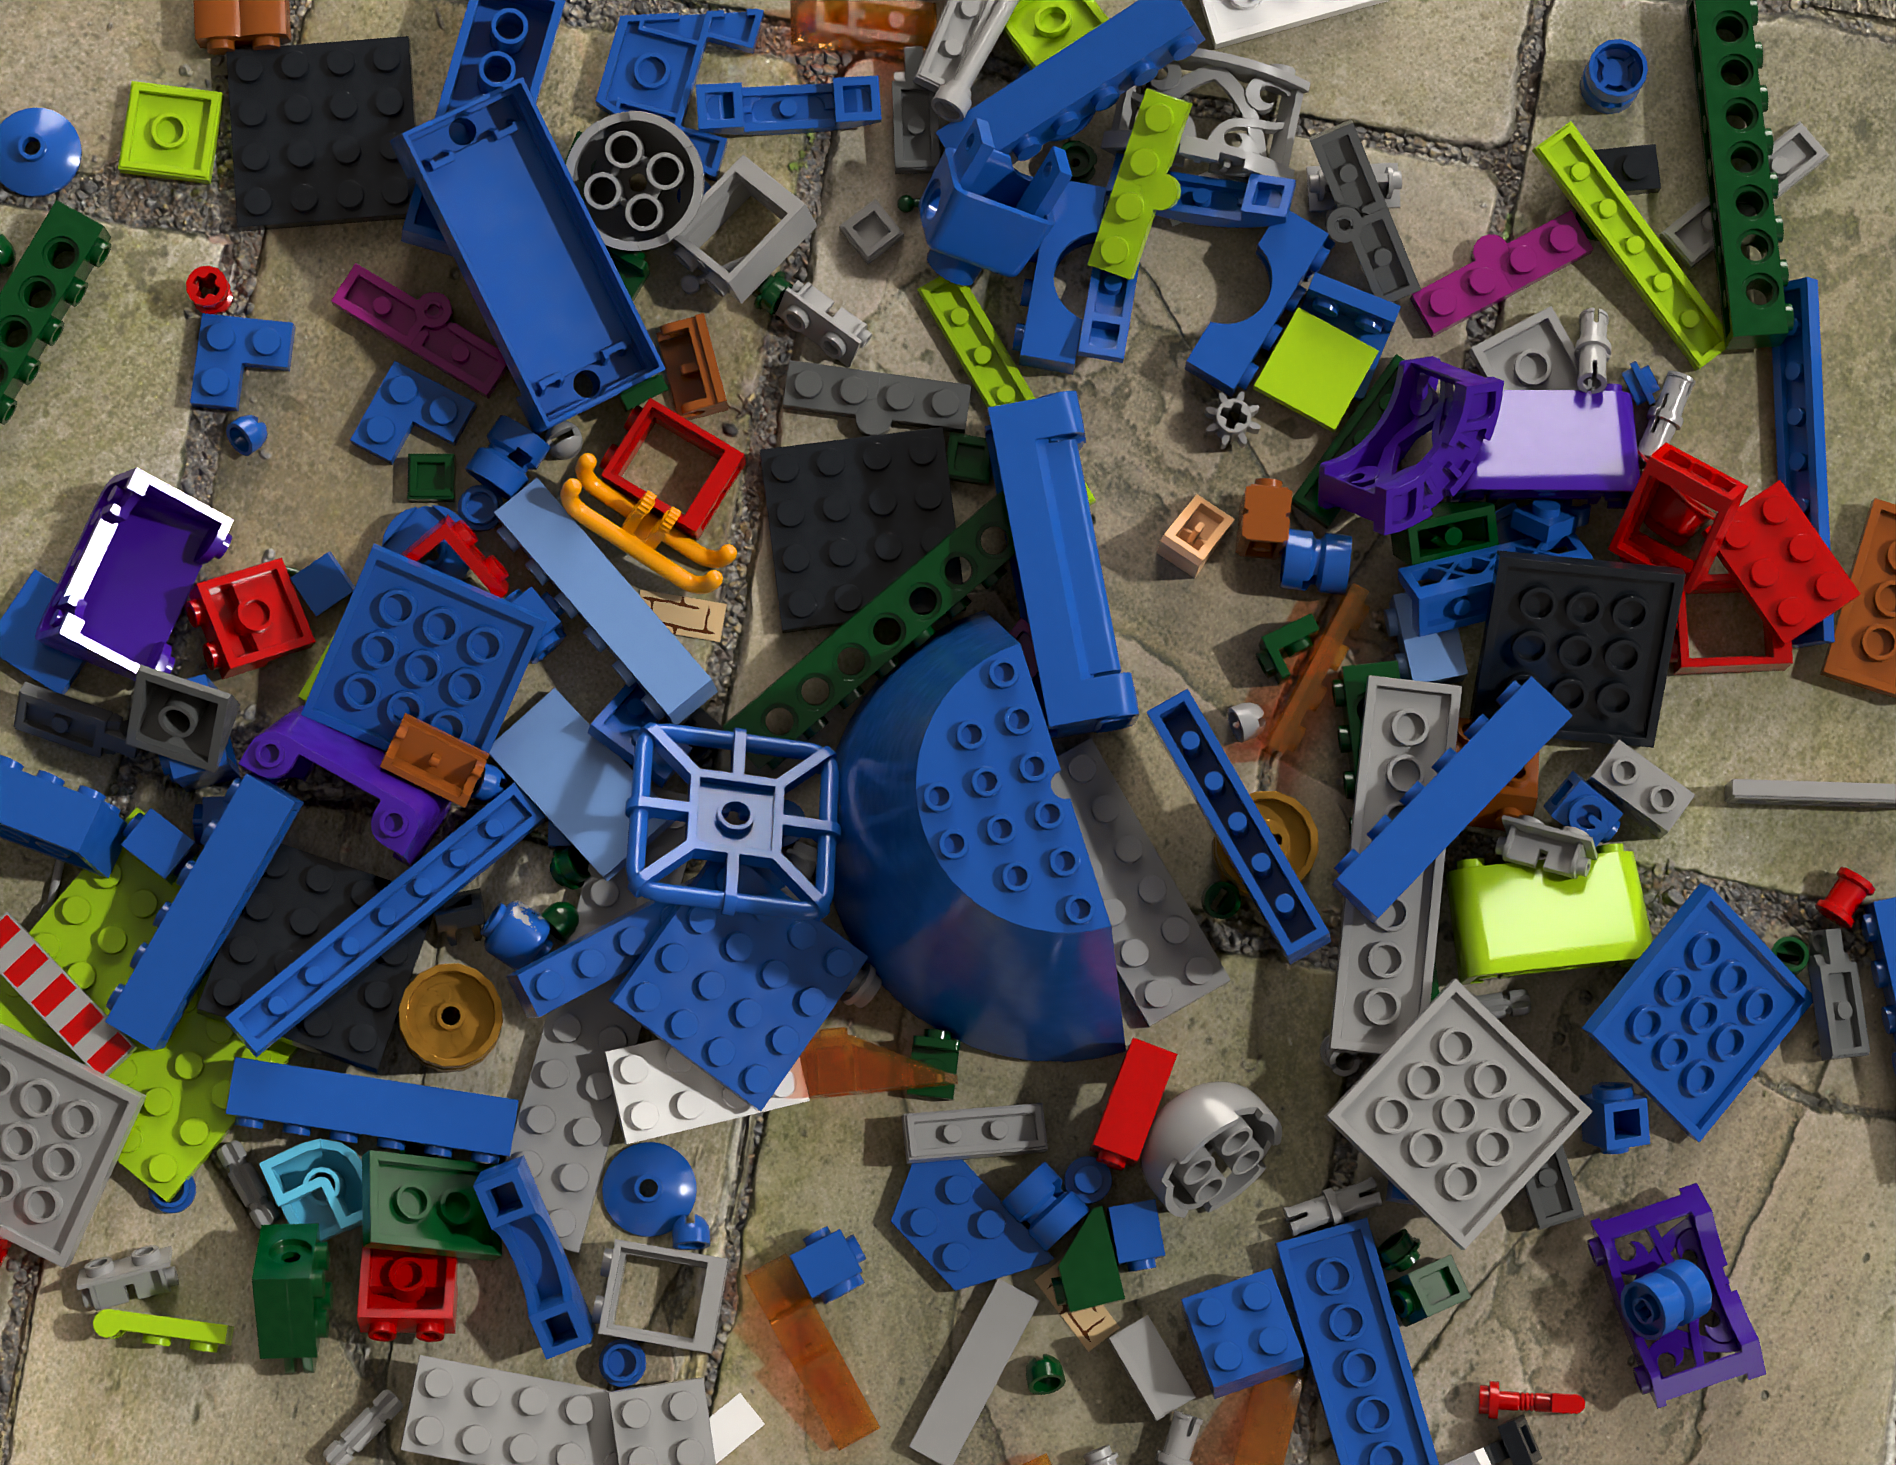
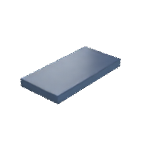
M554 688L494 741L489 754L608 882L626 866L629 818L625 815V806L627 799L631 797L633 770L617 754L587 733L590 724ZM650 790V797L658 798V797ZM657 818L649 819L647 846L675 821Z

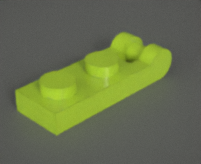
M104 1309L98 1312L93 1321L95 1332L104 1338L118 1339L129 1331L143 1333L142 1343L169 1347L172 1337L190 1340L189 1349L213 1353L218 1352L219 1344H232L234 1326L113 1309Z

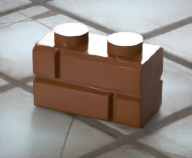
M1258 478L1255 479L1254 484L1245 488L1239 506V528L1235 553L1241 557L1276 560L1282 556L1289 539V516L1293 491L1289 490L1288 487H1282V481Z

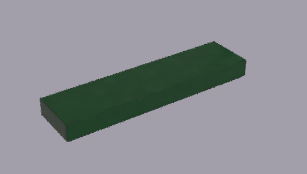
M1398 354L1393 357L1292 497V505L1326 529H1328L1342 508L1336 506L1325 509L1318 505L1319 466L1322 462L1332 460L1350 451L1376 426L1392 396L1399 362L1405 360Z

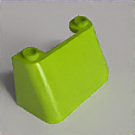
M1623 843L1597 846L1598 858L1597 860L1591 859V867L1587 877L1579 875L1577 879L1544 871L1543 866L1546 859L1538 860L1536 868L1516 863L1485 866L1484 858L1457 861V869L1448 872L1446 880L1459 982L1462 985L1483 983L1485 979L1497 978V974H1499V979H1506L1516 975L1600 966L1602 968H1610L1618 963V961L1621 968L1632 967L1653 941L1634 852L1624 851Z

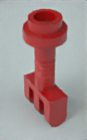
M1489 1381V1385H1480L1479 1414H1488V1419H1498V1410L1518 1411L1520 1409V1411L1530 1410L1531 1412L1578 1414L1585 1408L1584 1398L1577 1394H1529L1528 1392L1499 1391V1381Z

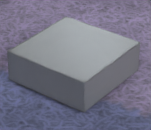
M876 198L839 226L842 234L867 265L904 238V233Z

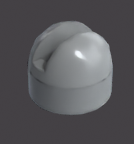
M563 421L547 430L545 442L550 446L549 452L552 456L560 460H568L575 457L581 451L583 438L575 424ZM570 430L573 431L574 436L568 437L555 445L552 443V439Z
M1248 702L1228 708L1229 724L1239 742L1242 743L1257 737L1266 727V720L1261 718L1264 715V711L1258 704Z

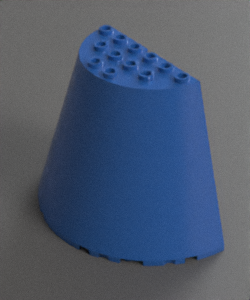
M983 610L954 621L936 631L917 649L912 647L899 658L900 663L880 680L878 679L871 687L849 720L835 751L839 769L837 823L840 824L842 831L841 841L836 844L835 882L832 901L852 945L869 957L865 964L870 963L876 968V974L882 979L881 985L918 1019L923 1020L936 1029L952 1032L951 1037L959 1040L961 1043L995 1055L999 1054L1032 1062L1062 1061L1066 1063L1099 1059L1126 1052L1112 926L1071 799L1060 798L1051 789V780L1055 774L1061 771L1021 644Z

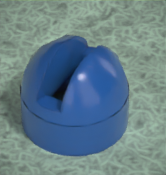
M253 415L239 417L228 424L226 428V434L231 445L236 451L245 456H249L261 448L268 435L265 423H258V417Z
M486 763L481 777L476 782L471 798L491 802L504 791L500 785L507 783V778L503 771L494 765Z
M695 1214V1223H687L686 1215L678 1218L672 1230L673 1248L679 1250H699L709 1247L710 1229L706 1220L698 1214Z

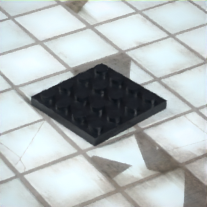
M409 36L280 46V49L269 50L246 48L226 52L237 228L240 232L406 218L416 180L414 177L407 179L389 141L416 127Z
M943 427L760 449L782 633L841 626L956 529ZM960 557L950 559L945 566L946 578L953 584L963 583ZM919 587L910 594L909 605L917 614H926L935 606V595L927 587ZM884 617V618L879 619L878 621H886V620H894V619H893V618H890V617Z
M1497 550L1469 715V727L1482 714L1489 720L1502 707L1496 699L1514 680L1522 686L1532 676L1573 715L1552 737L1553 739L1615 744L1618 740H1621L1629 746L1654 748L1686 576L1683 568Z
M280 844L231 932L218 950L198 1003L197 1013L225 1023V1017L393 881ZM435 912L284 1034L278 1041L377 1074L399 1013L403 994L410 983Z

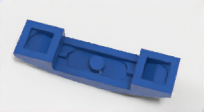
M879 75L833 78L832 83L742 87V82L696 85L698 132L731 135L803 134L855 128L882 121Z
M1116 153L1107 184L1106 195L1109 197L1124 156L1121 153ZM1168 171L1167 174L1172 175L1179 182L1181 196L1175 206L1166 210H1157L1155 215L1176 221L1213 227L1253 228L1278 225L1287 221L1296 187V180L1250 173L1249 181L1246 183Z
M1106 193L1104 198L1100 225L1110 198L1106 195ZM1139 265L1134 279L1131 280L1096 267L1092 268L1078 356L1123 363Z

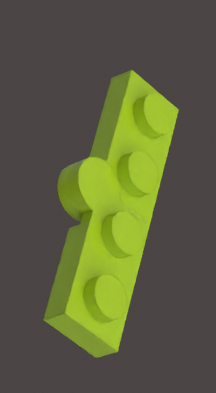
M1146 88L1087 265L1130 280L1134 279L1156 211L1170 209L1180 199V184L1175 177L1167 173L1169 168L1172 167L1193 103Z

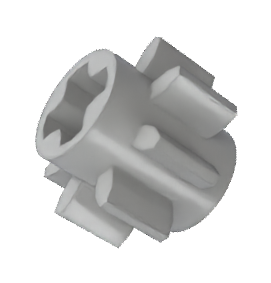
M1242 391L1237 395L1236 399H1227L1223 392L1219 393L1218 409L1206 407L1204 413L1207 418L1214 420V423L1207 427L1206 436L1216 434L1222 439L1220 446L1223 450L1228 442L1237 441L1242 449L1245 448L1247 444L1246 432L1258 434L1261 427L1258 423L1251 421V417L1258 413L1259 405L1249 407L1243 401L1244 392ZM1230 412L1239 414V423L1235 425L1234 429L1226 427V418H1228Z

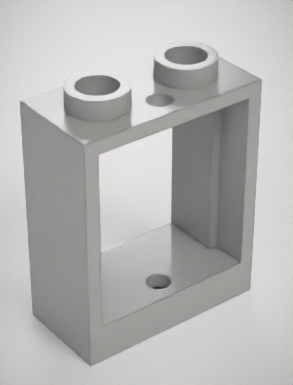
M742 155L703 195L701 206L692 223L681 235L672 241L677 248L673 255L689 271L693 272L696 268L701 270L705 274L703 277L704 281L718 295L724 297L729 293L742 304L818 225L804 202L750 159ZM752 196L779 217L781 221L729 273L704 253L700 247Z
M615 1239L614 1249L605 1248L600 1276L608 1277L605 1296L596 1295L592 1323L600 1324L598 1330L600 1335L713 1354L729 1260L721 1257ZM627 1255L707 1269L694 1338L615 1325Z

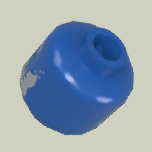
M519 900L512 901L507 905L499 903L486 920L480 932L481 935L485 936V950L514 970H519L547 955L553 946V942L547 938L550 933V923L540 913Z

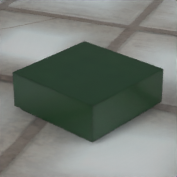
M657 374L621 392L618 399L625 412L637 405L645 403L649 398H654L669 389L662 375L659 376Z
M950 432L946 455L949 479L951 481L988 486L991 462L986 438Z
M408 454V501L455 502V454Z

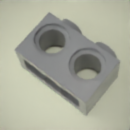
M1618 740L1610 748L1587 780L1590 785L1612 801L1624 814L1659 839L1670 831L1695 796L1694 793L1621 740Z

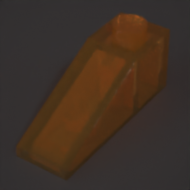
M917 0L790 1L791 45L825 50H904V47L923 46V50H926L937 25L936 3Z
M846 1027L819 1030L820 1038L811 1039L805 1048L809 1096L831 1098L958 1084L956 1074L866 1038L848 1035Z

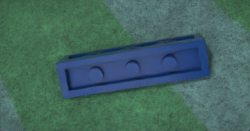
M1575 533L1549 543H1544L1530 537L1399 568L1398 581L1412 600V627L1417 635L1421 637L1486 620L1497 550L1593 559V556ZM1564 546L1569 550V552L1561 554L1548 552V550ZM1473 568L1483 572L1468 574L1461 571ZM1432 579L1440 582L1421 587L1417 581Z

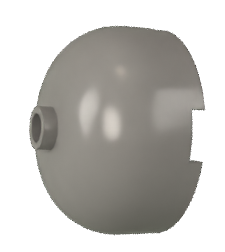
M628 111L613 114L596 121L576 140L566 162V166L578 191L579 180L586 182L584 186V196L587 200L585 205L604 244L616 249L645 251L658 248L673 241L688 228L701 206L705 178L702 161L697 149L679 127L667 119L652 113ZM595 160H597L593 172L591 174V165ZM635 174H642L647 180L645 189L640 192H636L630 187V179ZM594 185L595 193L592 195L591 188ZM679 188L681 191L680 203L677 200V191Z
M1225 1081L1207 1082L1194 1086L1173 1098L1154 1117L1141 1151V1167L1144 1178L1150 1189L1174 1216L1185 1218L1189 1210L1202 1206L1209 1213L1236 1198L1264 1172L1267 1167L1262 1162L1271 1145L1274 1146L1281 1143V1123L1265 1103L1244 1086ZM1215 1151L1232 1171L1227 1178L1215 1166V1159L1211 1155Z

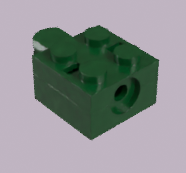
M319 1223L261 1225L252 1275L260 1359L284 1358L285 1374L296 1373L298 1358H302L304 1373H315L320 1338H328L329 1336L328 1310L333 1309L332 1281L325 1282L324 1271H329L330 1251L328 1242H320Z

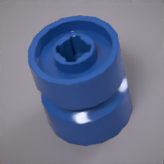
M1622 39L1608 40L1595 49L1588 60L1580 80L1581 95L1588 106L1604 114L1620 113L1630 107L1642 88L1648 72L1647 60L1641 49L1632 42Z
M500 415L487 434L490 444L488 447H479L465 470L482 485L494 488L501 497L510 500L529 482L526 472L528 470H537L551 448L542 438L519 422L505 415Z
M1289 529V539L1281 560L1280 588L1306 591L1312 584L1316 585L1320 593L1345 595L1351 562L1352 536L1325 533L1321 539H1316L1312 531Z
M1043 1162L1001 1204L1017 1222L1027 1221L1030 1224L1028 1233L1046 1252L1078 1223L1090 1209L1073 1191L1063 1192L1061 1189L1063 1180L1046 1162Z
M1677 1259L1653 1273L1625 1285L1621 1293L1622 1312L1628 1325L1637 1335L1646 1340H1656L1674 1331L1677 1326H1684L1704 1316L1712 1306V1292L1707 1278L1696 1264L1684 1259Z

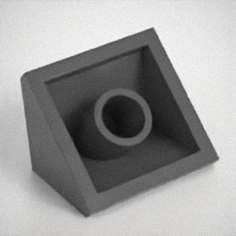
M140 665L137 670L126 744L216 773L241 704L230 693Z

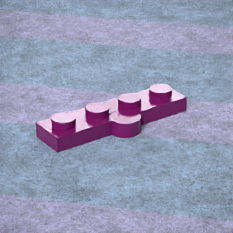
M1572 210L1509 243L1498 235L1488 234L1482 236L1473 247L1471 254L1472 262L1411 294L1410 300L1433 338L1592 253L1593 247Z
M355 263L331 300L333 306L487 399L490 398L508 369L498 348L460 325L451 322L453 319V308L449 299L444 294L429 292L417 300Z

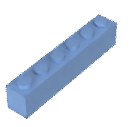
M535 478L494 512L502 526L496 531L500 538L513 553L519 548L523 550L530 559L525 564L526 568L542 586L548 581L559 592L554 597L557 604L570 619H573L577 614L588 626L583 631V634L599 653L607 648L617 661L611 666L628 687L636 682L646 693L641 701L658 721L665 716L671 724L678 725L718 692L710 676L538 478Z

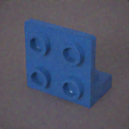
M1315 272L1301 309L1379 351L1353 398L1361 401L1365 397L1401 306Z

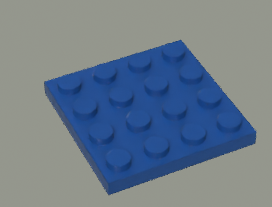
M374 543L301 715L386 751L404 714L407 713L490 753L548 618Z
M707 860L689 887L723 891L725 863ZM739 865L737 893L793 900L751 867ZM676 904L608 1001L755 1110L762 1111L869 957L821 920H795L735 912L734 916L721 915V910Z
M1700 883L1582 1029L1690 1138L1700 1143L1811 1006L1813 998L1812 993L1714 889Z

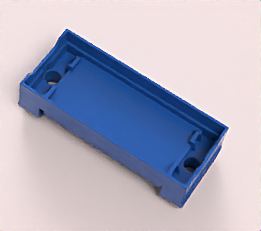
M523 77L414 127L389 141L407 179L415 178L521 393L516 399L532 432L539 434L666 369ZM451 123H460L466 127L469 132V142L467 145H458L450 138L449 126ZM578 373L586 375L592 382L593 389L588 398L578 395L574 389L573 382Z
M1076 391L1056 392L1036 399L988 407L987 413L991 425L985 426V436L996 493L998 494L1002 489L1004 491L1016 553L1009 561L1020 618L1028 622L1030 626L1039 673L1033 681V685L1051 740L1131 727L1135 725L1140 714L1132 673H1120V660L1079 454L1083 443H1086L1078 394Z

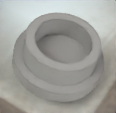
M870 963L864 964L841 996V1001L846 1005L854 1004L858 1008L866 1006L874 998L882 984V979L876 974V968Z

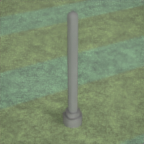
M999 0L955 79L941 85L931 101V107L943 119L950 122H961L965 118L972 105L970 88L1019 0Z

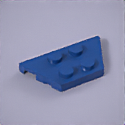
M962 1159L912 1163L891 1223L954 1291L1046 1265L1054 1259L1048 1251L1045 1252L1030 1236L1029 1230L1021 1222H1017L1003 1207L1002 1201Z

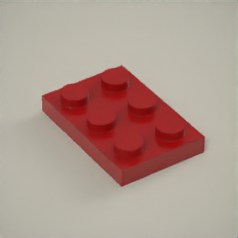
M1781 480L1738 507L1718 550L1717 557L1781 648L1861 594ZM1712 525L1701 533L1705 539Z

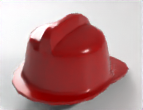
M1638 450V454L1647 463L1648 458ZM1660 482L1644 518V523L1653 532L1675 546H1682L1710 519L1714 521L1716 514L1700 502Z

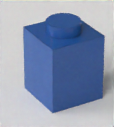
M152 808L145 815L138 813L129 822L123 832L126 839L121 844L129 853L171 885L179 877L185 865L190 860H193L201 850L195 841Z
M1152 1199L1108 1207L1107 1215L1117 1265L1127 1264L1128 1272L1156 1268L1155 1259L1165 1256L1156 1200Z

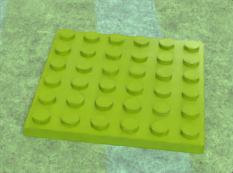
M136 807L126 818L125 822L129 824L138 813L143 815L145 813ZM123 847L109 879L83 869L30 930L29 934L108 1016L111 1010L106 1008V1004L111 994L120 983L126 985L134 971L129 966L132 957L143 942L150 943L158 929L153 926L157 913L166 901L173 903L181 886L176 884L177 879L172 885ZM195 856V857L193 858V861L196 862V860L198 859V857ZM213 963L165 1048L152 1050L126 1035L138 1049L108 1076L147 1095L117 1161L168 1203L184 1186L183 1183L195 1174L235 1126L236 1116L226 1114L235 1057L287 1064L300 1049L277 1040L258 1057H255L226 1023L198 1014L197 1006ZM0 974V1023L86 1065Z

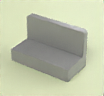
M1148 1315L1107 1338L1109 1345L1154 1422L1196 1398Z

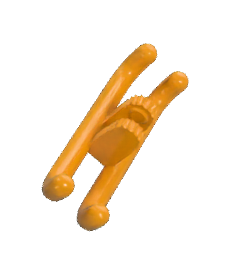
M584 453L578 458L575 467L577 479H568L563 484L560 492L562 506L573 519L687 592L708 594L720 587L723 582V576L719 571L710 570L704 576L694 575L655 549L662 541L691 561L703 567L715 569L726 567L736 559L737 550L733 545L725 544L719 550H711L700 545L673 527L681 514L680 510L672 506L661 518L650 512L655 504L657 495L647 490L638 503H636L596 476L594 468L596 467L597 460L593 454ZM583 488L591 496L625 517L626 520L620 528L586 506L579 498L581 489Z

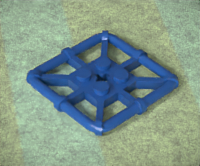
M653 722L644 725L639 730V737L634 749L631 797L627 799L625 806V815L629 818L626 873L629 882L627 889L636 898L642 896L656 902L721 910V915L734 916L735 912L795 920H822L829 915L834 896L836 844L841 841L842 831L840 824L837 823L839 794L837 754L829 746L822 747L810 742L747 734V730L742 728H734L733 732L677 724H656ZM676 743L730 750V772L700 769ZM653 752H657L688 784L687 802L650 797ZM746 752L804 760L777 779L744 774ZM814 774H821L819 819L783 815L784 795ZM730 812H737L739 819L746 821V823L732 825L724 818H728ZM657 818L686 822L684 842L645 868L648 820ZM782 835L809 838L817 843L815 887L781 853ZM692 858L725 863L723 891L658 883V881ZM739 865L769 868L800 901L737 893Z

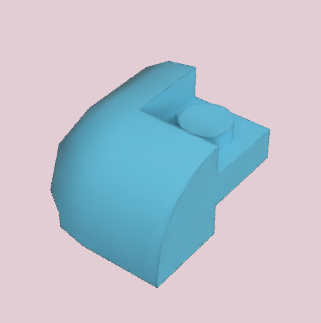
M316 1139L301 1143L259 1163L278 1207L282 1208L288 1224L319 1223L320 1242L363 1225L362 1160L354 1150L343 1143Z

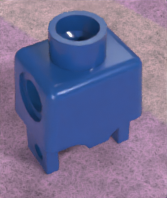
M976 117L958 148L947 147L944 150L919 201L920 218L926 243L930 248L927 253V261L930 267L944 279L962 286L972 285L982 269L1012 278L1017 276L1055 225L1052 208L1072 177L1064 149L1052 146L1035 176H1028L1014 168L1010 155L994 150L995 146L988 121Z

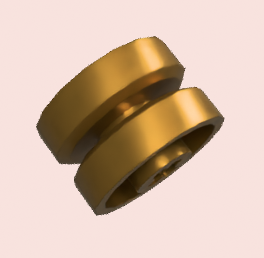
M1259 791L1249 794L1299 881L1302 882L1311 871L1319 851L1318 829L1310 812L1295 798L1277 791ZM1214 835L1212 840L1213 863L1221 880L1234 885L1240 895L1251 898Z
M459 963L438 964L419 973L405 989L399 1006L400 1036L408 1052L422 1065L441 1072L465 1071L481 1063L495 1048L503 1024L502 1001L493 983L477 969ZM447 1008H452L454 1015L460 1014V1020L454 1025H447L442 1020L443 1011Z

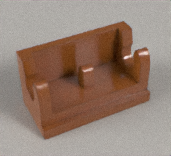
M704 313L660 326L661 332L656 333L677 414L687 420H693L728 411L727 399Z
M405 713L384 754L380 767L465 808L478 778L483 773L490 754Z

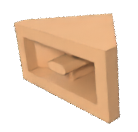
M1196 494L1163 535L1157 554L1193 578H1196L1235 519Z

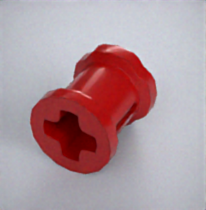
M200 266L194 269L188 276L186 291L199 312L217 315L225 313L231 307L233 302L231 286L223 272L218 268ZM216 285L219 290L216 296L208 293L204 298L201 293L203 287L212 289Z
M1840 867L1836 873L1838 880L1826 898L1817 901L1815 908L1832 922L1850 929L1855 923L1852 918L1865 897L1872 896L1876 889L1872 883L1858 873L1846 867Z

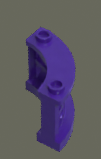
M1434 356L1400 361L1392 396L1376 426L1350 451L1320 464L1318 505L1325 509L1337 506L1373 521V531L1382 535L1400 532L1433 515L1431 509L1447 495L1454 497L1478 466L1473 463V460L1483 440L1487 439L1490 441L1501 407L1504 381L1495 377L1485 378L1441 362L1439 358ZM1440 379V394L1438 395L1436 389ZM1432 430L1433 446L1430 451L1416 465L1397 472L1398 464L1408 453L1414 442Z
M1697 1183L1679 1188L1680 1195L1604 1221H1601L1600 1218L1590 1220L1594 1238L1587 1240L1590 1255L1596 1267L1603 1266L1626 1337L1638 1364L1637 1367L1633 1368L1637 1386L1642 1395L1651 1394L1657 1409L1667 1406L1666 1401L1744 1374H1746L1748 1380L1766 1375L1759 1338L1748 1318L1737 1290L1731 1292L1729 1279L1723 1270V1267L1728 1264L1721 1246L1713 1212ZM1686 1216L1684 1220L1670 1229L1663 1237H1661L1655 1227ZM1645 1230L1654 1246L1649 1254L1644 1245L1631 1241L1629 1244L1634 1248L1635 1256L1630 1261L1623 1260L1616 1250L1615 1239ZM1674 1248L1679 1259H1682L1685 1251H1692L1696 1256V1266L1704 1273L1710 1284L1712 1306L1709 1311L1717 1315L1719 1324L1714 1328L1705 1324L1704 1331L1707 1336H1702L1699 1333L1700 1318L1688 1323V1332L1675 1329L1658 1338L1648 1348L1644 1338L1632 1330L1623 1315L1621 1293L1625 1285L1622 1275H1636L1634 1279L1636 1280L1659 1269L1662 1262L1664 1265L1675 1261L1670 1254ZM1683 1348L1692 1351L1695 1367L1666 1377L1662 1375L1658 1366L1659 1355L1665 1353L1671 1355L1674 1358L1675 1368L1683 1360ZM1703 1352H1735L1734 1354L1713 1360L1708 1363L1704 1362Z

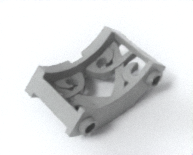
M1197 48L1189 57L1179 61L1174 60L1161 68L1167 72V76L1164 79H1153L1149 82L1151 89L1180 99L1190 91L1214 81L1230 97L1242 117L1228 119L1220 123L1211 132L1208 140L1196 138L1195 124L1189 115L1172 166L1183 167L1185 159L1194 160L1196 163L1205 162L1209 163V173L1246 183L1249 181L1250 173L1293 179L1295 170L1289 167L1303 94L1308 93L1310 88V82L1296 76V70L1293 67L1284 64L1267 65L1232 54ZM1181 70L1192 71L1182 77ZM1238 80L1245 83H1249L1246 87V90L1238 82ZM1135 85L1119 96L1111 131H1104L1101 149L1115 156L1116 153H1125L1134 126L1137 108L1140 107L1144 95L1140 94L1142 85ZM1263 90L1275 95H1281L1276 122L1259 119L1258 115L1269 113L1274 105V102L1266 103L1261 99L1260 92ZM1231 131H1247V134L1237 133L1236 137L1241 143L1239 147L1230 146L1224 140L1225 134ZM1264 133L1273 134L1269 158H1267Z

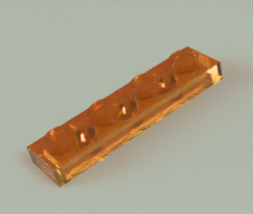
M1354 582L1346 589L1345 595L1342 596L1262 748L1263 752L1278 759L1285 753L1286 749L1294 753L1306 731V728L1301 726L1300 723L1306 711L1309 709L1315 712L1323 700L1328 688L1321 683L1329 668L1336 672L1344 660L1349 647L1342 643L1350 628L1358 631L1370 610V607L1364 604V601L1370 591Z

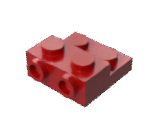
M282 558L197 583L189 594L190 600L185 605L191 625L194 628L201 626L207 643L202 646L205 662L210 670H219L222 680L264 667L270 660L311 648L316 642Z
M362 1240L357 1308L360 1333H368L370 1339L381 1342L396 1339L397 1333H416V1338L425 1342H438L444 1339V1334H455L458 1300V1257L364 1248Z

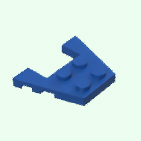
M747 9V12L724 13V10L694 15L661 13L620 16L596 97V106L610 115L628 111H642L658 115L672 122L689 137L697 149L702 161L704 176L709 180L717 182L728 144L727 138L698 132V130L683 127L707 43L711 42L754 54L764 19V10Z

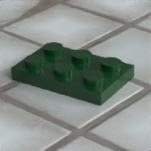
M369 1150L362 1155L363 1247L486 1261L497 1260L502 1256V1239L498 1233L491 1230L473 1187L481 1171L497 1165Z

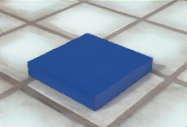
M34 569L0 619V658L49 690L65 695L86 664V661L53 649L35 639L38 625L58 583Z

